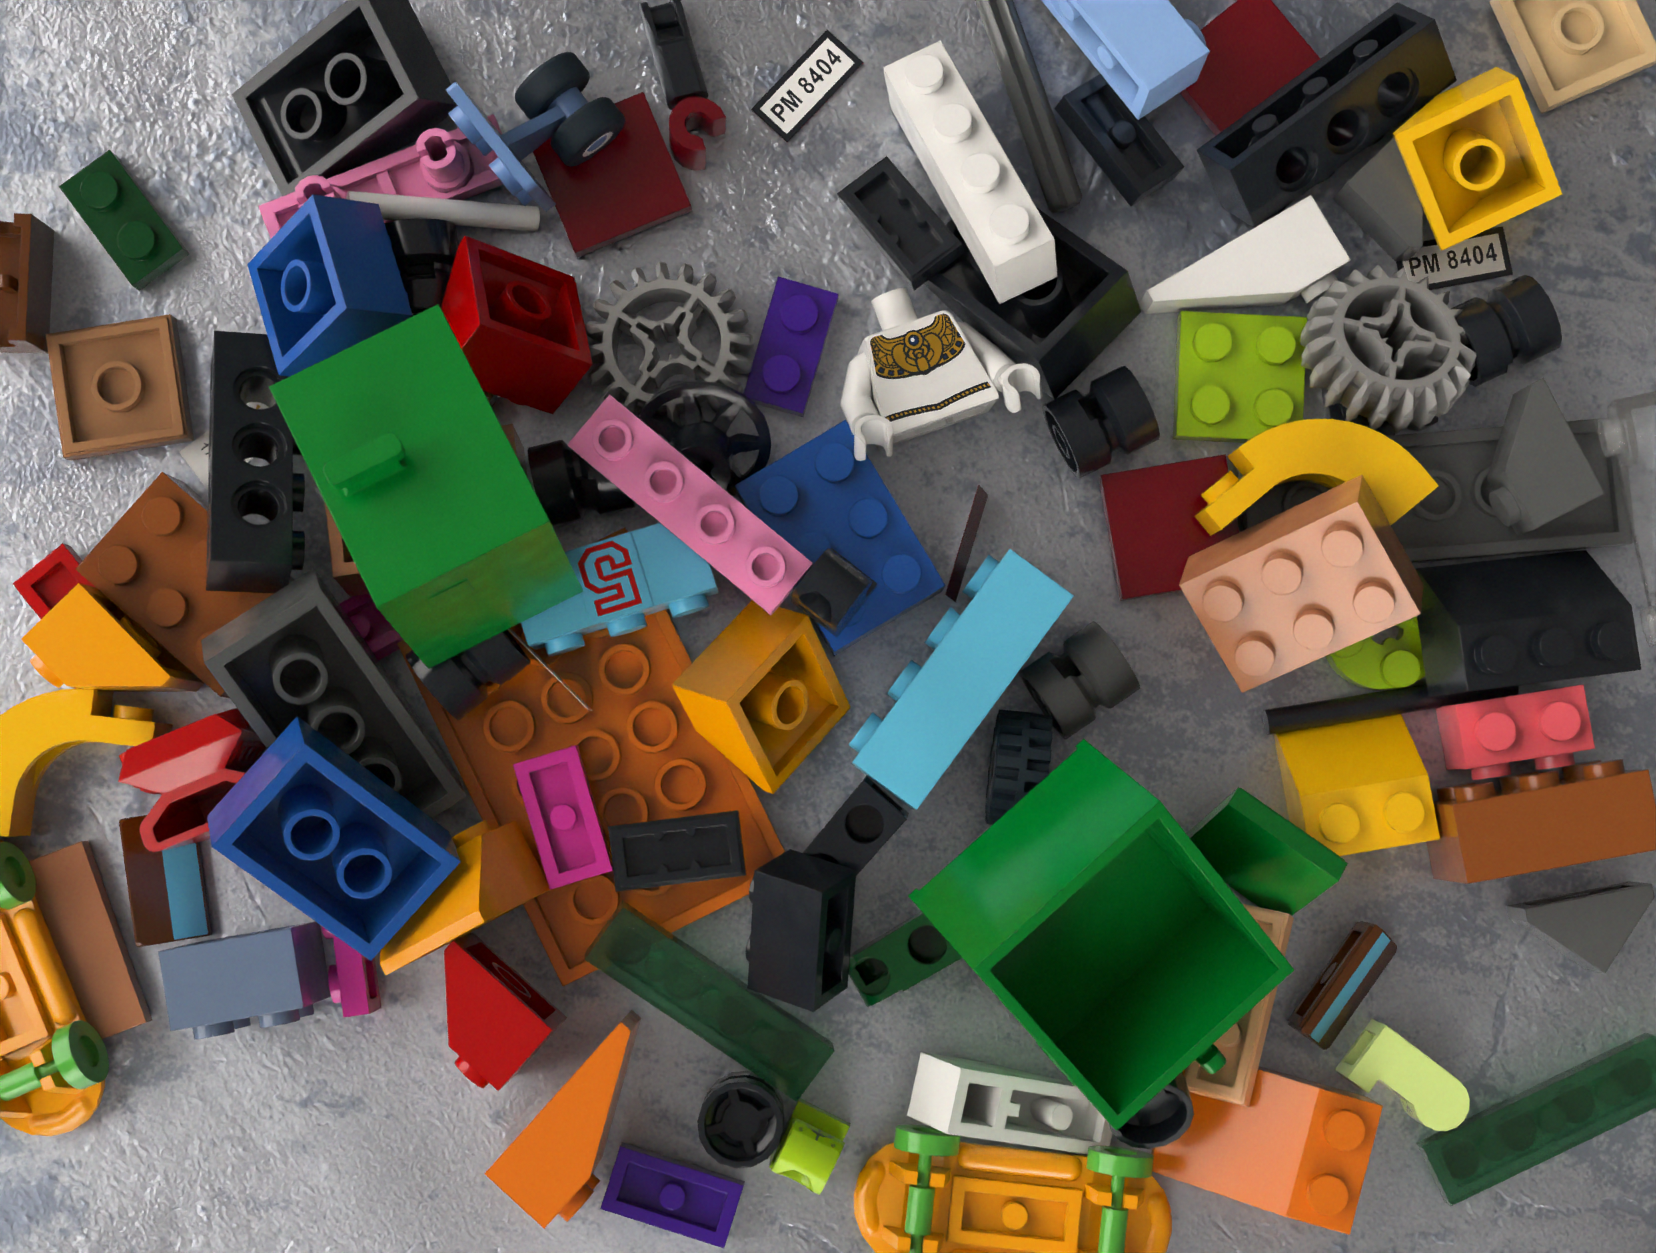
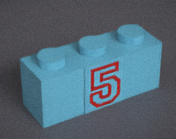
M656 523L566 551L565 554L583 592L521 622L528 646L535 650L545 647L548 656H555L585 646L583 635L608 628L610 637H615L646 627V615L670 609L672 618L706 609L709 607L707 597L719 593L711 565L661 523Z

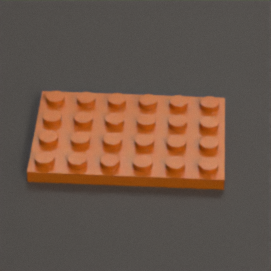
M624 527L598 541L627 533L628 530ZM667 609L646 615L647 626L631 633L610 637L608 628L585 634L583 635L585 646L570 652L548 656L545 647L537 650L531 648L593 711L588 710L509 631L531 663L502 685L488 681L486 683L488 698L461 720H457L431 694L410 666L405 656L412 650L404 640L397 643L482 821L487 820L491 830L516 820L545 878V871L513 767L515 763L577 745L610 854L609 826L739 810L747 874L745 876L616 892L614 872L610 871L551 889L523 904L562 986L576 981L748 895L755 870L786 852L750 778L695 730L672 686L675 680L693 662ZM521 623L511 627L510 629L527 644Z

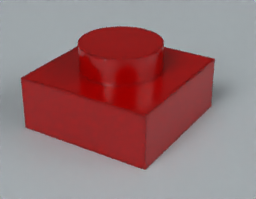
M63 543L13 583L40 619L78 583L95 587L76 570L82 559L71 546Z

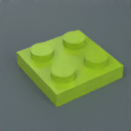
M1181 311L1177 316L1172 440L1246 443L1251 438L1281 424L1303 420L1305 367L1301 366V355L1305 347L1300 342L1301 332L1307 323V317Z

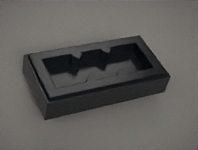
M887 156L837 193L843 207L914 291L964 254L961 242Z
M739 810L608 827L616 892L747 875Z

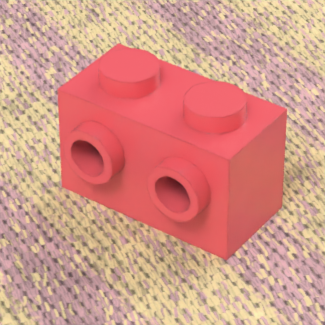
M1584 684L1435 708L1446 770L1470 769L1472 780L1511 775L1510 762L1534 759L1535 770L1574 765L1573 752L1595 749Z

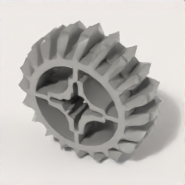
M657 262L655 267L657 280L647 282L640 267L631 270V275L636 285L635 288L627 291L621 282L614 280L610 283L609 287L618 302L612 305L605 300L597 299L593 304L595 311L606 320V323L587 322L585 323V329L588 337L602 342L589 345L592 363L604 364L594 368L587 376L592 386H602L611 383L600 397L602 403L609 394L618 402L625 398L626 401L623 406L637 416L646 402L654 396L652 394L654 389H660L669 377L679 374L690 376L695 380L700 378L706 382H716L741 393L743 392L742 384L730 376V373L749 374L751 372V360L737 355L735 352L747 351L753 348V335L733 333L748 323V315L745 310H734L725 313L736 300L735 293L730 288L722 290L714 297H711L717 283L714 274L706 273L695 286L692 285V265L682 264L679 269L678 278L675 280L670 279L666 262ZM669 301L684 303L682 307L677 306L668 318L661 321H652L641 315L638 317L634 316L642 309L656 303ZM702 312L711 319L721 336L720 353L716 365L705 359L704 354L691 344L692 337L697 329L696 321ZM622 332L632 337L634 343L645 350V357L639 367L641 374L634 385L623 376L618 364L617 351ZM668 336H678L677 340L681 352L686 357L680 354L677 358L672 359L669 354V361L660 360L656 345L650 338L657 342L660 338L665 337L668 343ZM696 395L700 407L708 403L716 414L726 405L722 398L715 395ZM683 397L663 404L654 414L667 415L672 422L675 421L682 427L680 415L685 414Z
M1379 265L1372 271H1369L1367 276L1354 269L1350 275L1345 277L1343 282L1335 280L1330 288L1323 293L1319 301L1313 303L1307 315L1308 321L1301 332L1300 344L1305 347L1301 355V366L1313 370L1310 375L1309 388H1326L1328 393L1325 396V407L1337 403L1342 404L1347 408L1346 421H1351L1358 417V415H1362L1368 418L1369 426L1373 430L1381 427L1385 420L1388 421L1396 434L1406 429L1410 422L1421 429L1424 425L1429 424L1434 416L1440 418L1443 414L1449 412L1456 402V398L1462 396L1470 383L1468 379L1471 376L1470 372L1475 366L1476 353L1465 346L1470 343L1463 327L1459 326L1455 319L1462 310L1448 308L1450 291L1437 295L1429 290L1428 276L1414 283L1408 280L1404 267L1395 272L1392 278L1388 277Z

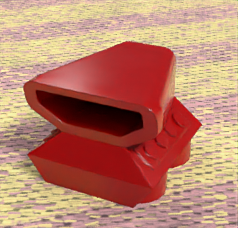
M238 708L210 715L129 748L119 755L122 768L118 782L132 785L146 793L161 794V797L140 825V835L143 844L149 851L160 852L209 840L207 815L263 754L266 746Z

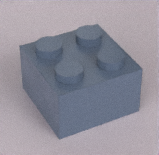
M316 921L195 942L158 951L170 1031L192 1028L194 1040L235 1032L234 1029L250 1026V1017L258 1016L260 1028L296 1022L300 1020V1017L314 1014V1003L331 997L320 924Z

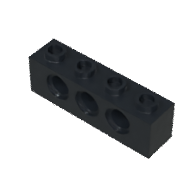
M1397 2L1197 149L1222 207L1252 227H1257L1284 211L1286 206L1316 184L1329 179L1339 167L1366 147L1379 142L1385 133L1415 111L1423 108L1435 96L1456 82L1457 79L1435 19Z
M214 331L210 363L206 591L276 593L289 584L291 570H303L305 533L304 531H293V512H303L305 497L304 473H293V455L302 456L269 389V386L290 376H280L278 374L267 334ZM259 402L269 408L254 409L246 405V403ZM252 457L261 458L267 461L269 465L254 466L244 460ZM249 514H258L264 516L270 522L257 525L247 522L242 517Z

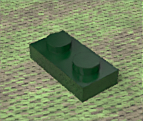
M110 149L59 186L121 272L137 290L140 291L189 255V252L126 167Z

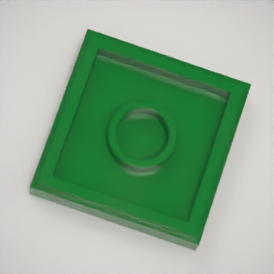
M1239 787L1187 833L1228 886L1258 907L1288 913L1291 916L1337 883L1348 865L1339 855Z

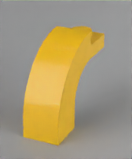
M1317 418L1298 420L1268 429L1251 438L1227 456L1228 459L1243 476L1238 479L1230 470L1203 492L1201 496L1209 505L1194 517L1211 536L1222 530L1274 486L1293 481H1307L1332 489L1363 475L1390 525H1393L1439 485L1406 449L1380 432L1343 420Z
M96 689L57 690L32 697L13 706L0 715V836H31L35 799L39 783L53 761L67 750L90 742L137 746L171 732L173 724L152 722L154 709L114 705L113 717H110L114 692Z

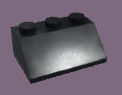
M1587 550L1416 568L1424 584L1421 614L1417 616L1428 697L1641 670L1632 605Z

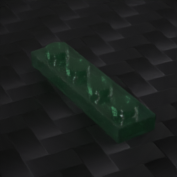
M625 901L620 903L585 952V960L796 1102L835 1051L830 1040L762 994L747 989L748 985Z
M1649 1033L1641 1034L1465 1119L1457 1128L1440 1131L1417 1142L1416 1144L1444 1202L1453 1206L1656 1108V1037Z

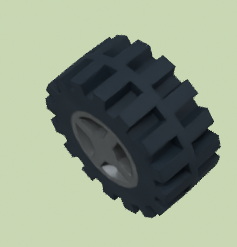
M999 709L994 727L988 770L985 806L986 824L993 825L1049 775L1053 733L1052 716Z

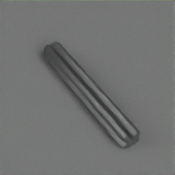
M975 0L1048 209L1052 213L1072 209L1080 204L1082 193L1014 1Z

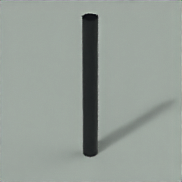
M1427 684L1266 709L1262 712V718L1266 734L1271 735L1517 695L1519 686L1428 697Z

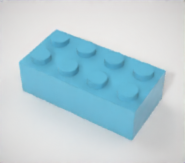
M1011 549L1008 550L1000 562L988 555L962 591L972 599L962 614H959L950 607L924 642L934 652L922 667L913 660L909 662L887 692V695L897 702L883 720L872 712L849 743V746L858 752L851 764L911 809H918L1074 597V595Z

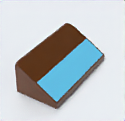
M147 815L120 819V835L136 946H150L212 935L200 842L165 851L152 852L145 848L140 835L141 822Z
M1364 921L1356 922L1289 1017L1288 1025L1321 1049L1327 1050L1395 955L1397 945L1376 924Z

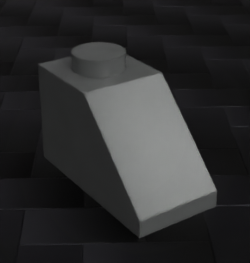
M1544 378L1514 393L1487 481L1493 490L1489 493V500L1496 516L1502 524L1507 527L1512 526L1516 535H1520L1537 529L1605 494Z

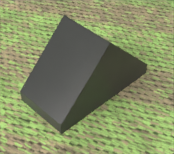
M1393 137L1340 189L1333 199L1394 261H1408L1423 247V207L1396 140Z
M1629 881L1508 905L1506 908L1510 920L1582 968L1605 974L1655 895L1652 884Z

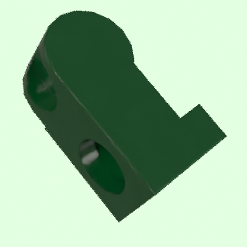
M920 911L850 954L849 977L865 1005L869 1007L900 990L905 991L960 960L962 957L923 912Z

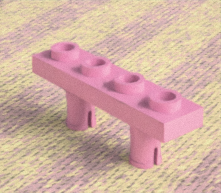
M494 114L487 116L502 135ZM432 128L423 132L413 146L328 179L318 175L307 176L295 187V192L258 207L269 236L272 238L312 194L346 199L348 191L465 200L501 186L503 183L489 166L490 163L498 158L493 150L484 156L459 128L449 132L445 129ZM384 220V224L393 222V220Z
M610 394L567 444L575 453L771 616L813 566L809 559Z

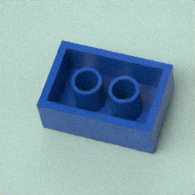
M846 420L735 485L737 495L742 504L809 559L813 565L827 548H832L877 583V588L837 638L813 620L834 656L938 595L946 586L867 454L865 461H858L854 457V435Z
M298 716L207 815L212 848L370 961L461 862L448 830Z

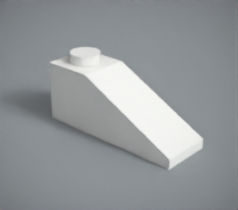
M1312 195L1148 289L1140 300L1139 305L1144 314L1285 305L1300 295L1308 304L1321 297L1335 280L1338 281L1335 275L1350 261V258Z
M924 1052L920 1053L907 1114L908 1117L946 1134L1088 1154L1089 1146H1110L1112 1132L1108 1121L1076 1085H1073L1070 1081L973 1060Z

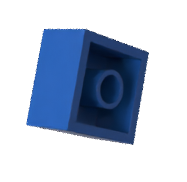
M312 194L247 264L280 376H292L413 316L379 204Z

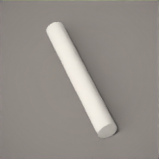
M348 191L346 197L348 200L379 204L383 220L440 219L452 222L457 226L534 232L538 231L540 223V210L538 206Z

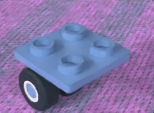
M564 52L550 58L536 68L521 83L515 93V101L530 120L502 135L481 108L456 81L445 89L457 104L448 113L468 140L473 145L475 144L484 156L492 150L496 153L498 158L490 163L489 166L505 187L524 206L534 200L546 212L556 203L522 160L552 137L550 145L563 163L567 166H577L592 158L611 143L621 132L625 124L624 115L610 98L600 97L588 102L581 92L588 84L590 74L579 58L572 52Z

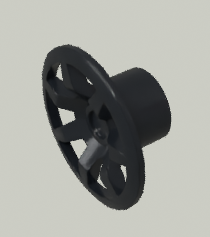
M706 381L676 384L656 393L646 402L637 415L642 422L658 434L664 436L671 446L732 496L737 494L736 484L762 470L768 463L772 442L766 418L757 405L746 395L731 387ZM696 395H715L729 402L717 412L711 422L704 421ZM683 397L686 424L682 427L675 421L672 422L669 417L654 414L663 404ZM740 410H743L755 424L758 436L737 433L728 437L726 433ZM759 450L755 462L748 471L741 474L733 463L732 457L741 452Z

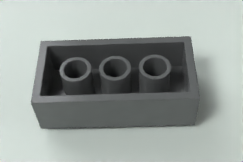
M314 568L201 640L204 664L267 749L298 716L432 819L466 797L456 770Z

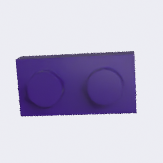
M778 276L752 362V369L743 393L753 403L804 417L839 294Z
M622 1142L600 1209L724 1248L745 1181Z

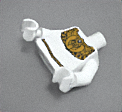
M898 288L886 292L871 301L882 331L864 338L858 350V355L849 362L840 404L854 435V457L858 461H865L866 445L876 444L877 450L885 449L886 456L889 457L893 455V445L989 412L999 399L997 390L1003 392L1005 406L1012 413L1022 409L1018 392H1032L1039 400L1043 398L1040 373L1034 366L1026 363L1016 364L999 347L966 322H956L948 310L917 318L907 289Z

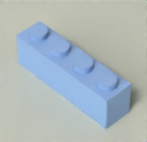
M1041 0L1137 120L1195 83L1210 52L1206 47L1204 36L1198 26L1189 19H1183L1169 0Z

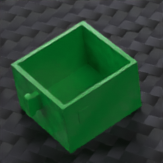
M439 304L269 386L376 608L428 669L583 592L551 522Z
M1083 739L1075 746L1077 750L924 887L920 890L916 888L908 896L1036 1040V1044L1073 1085H1076L1117 1131L1193 1061H1196L1208 1074H1214L1225 1065L1226 1058L1213 1043L1291 974L1294 968L1162 802Z

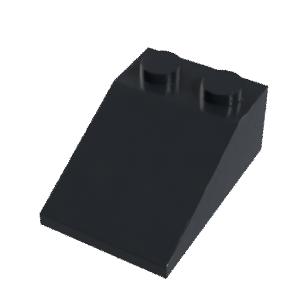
M347 0L231 94L282 196L295 192V187L307 176L318 175L328 179L385 157L417 141L423 132L437 126L457 106L445 90L451 83L409 0Z
M1040 209L1038 211L1055 240L1057 277L999 304L954 221L951 219L946 226L961 242L964 254L925 282L924 285L963 322L969 324L999 347L1016 364L1026 363L1034 366L1040 373L1042 391L1053 399H1056L1141 313L1128 271Z

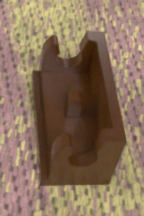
M14 213V222L0 221L1 353L48 354L46 334H50L54 230L32 214Z

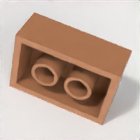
M1363 475L1189 556L1179 583L1185 597L1242 693L1420 615L1424 585Z

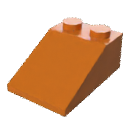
M633 1010L624 1017L485 1173L490 1180L544 1229L557 1214L568 1222L594 1192L593 1189L600 1182L593 1172L603 1157L641 1017Z
M1259 1066L1249 1107L1189 1092L1194 1111L1190 1127L1179 1139L1166 1146L1152 1148L1151 1154L1154 1155L1152 1172L1284 1217L1350 1235L1383 1106L1364 1095Z

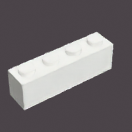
M941 40L883 67L891 110L999 304L1056 278L1057 265L1054 237Z

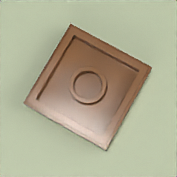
M169 314L46 334L63 458L72 461L194 441L177 319Z

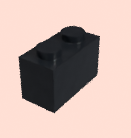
M791 849L755 870L749 888V899L752 903L751 935L747 941L745 951L746 959L749 962L747 989L814 1012L848 988L856 870Z

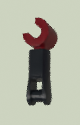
M670 0L669 3L649 7L647 2L639 3L642 23L669 110H672L669 117L670 152L675 161L682 167L694 171L705 170L706 148L703 138L689 132L694 129H701L712 137L725 134L726 116L721 107L712 100L707 99L709 94L681 0ZM677 27L680 37L659 42L657 32Z

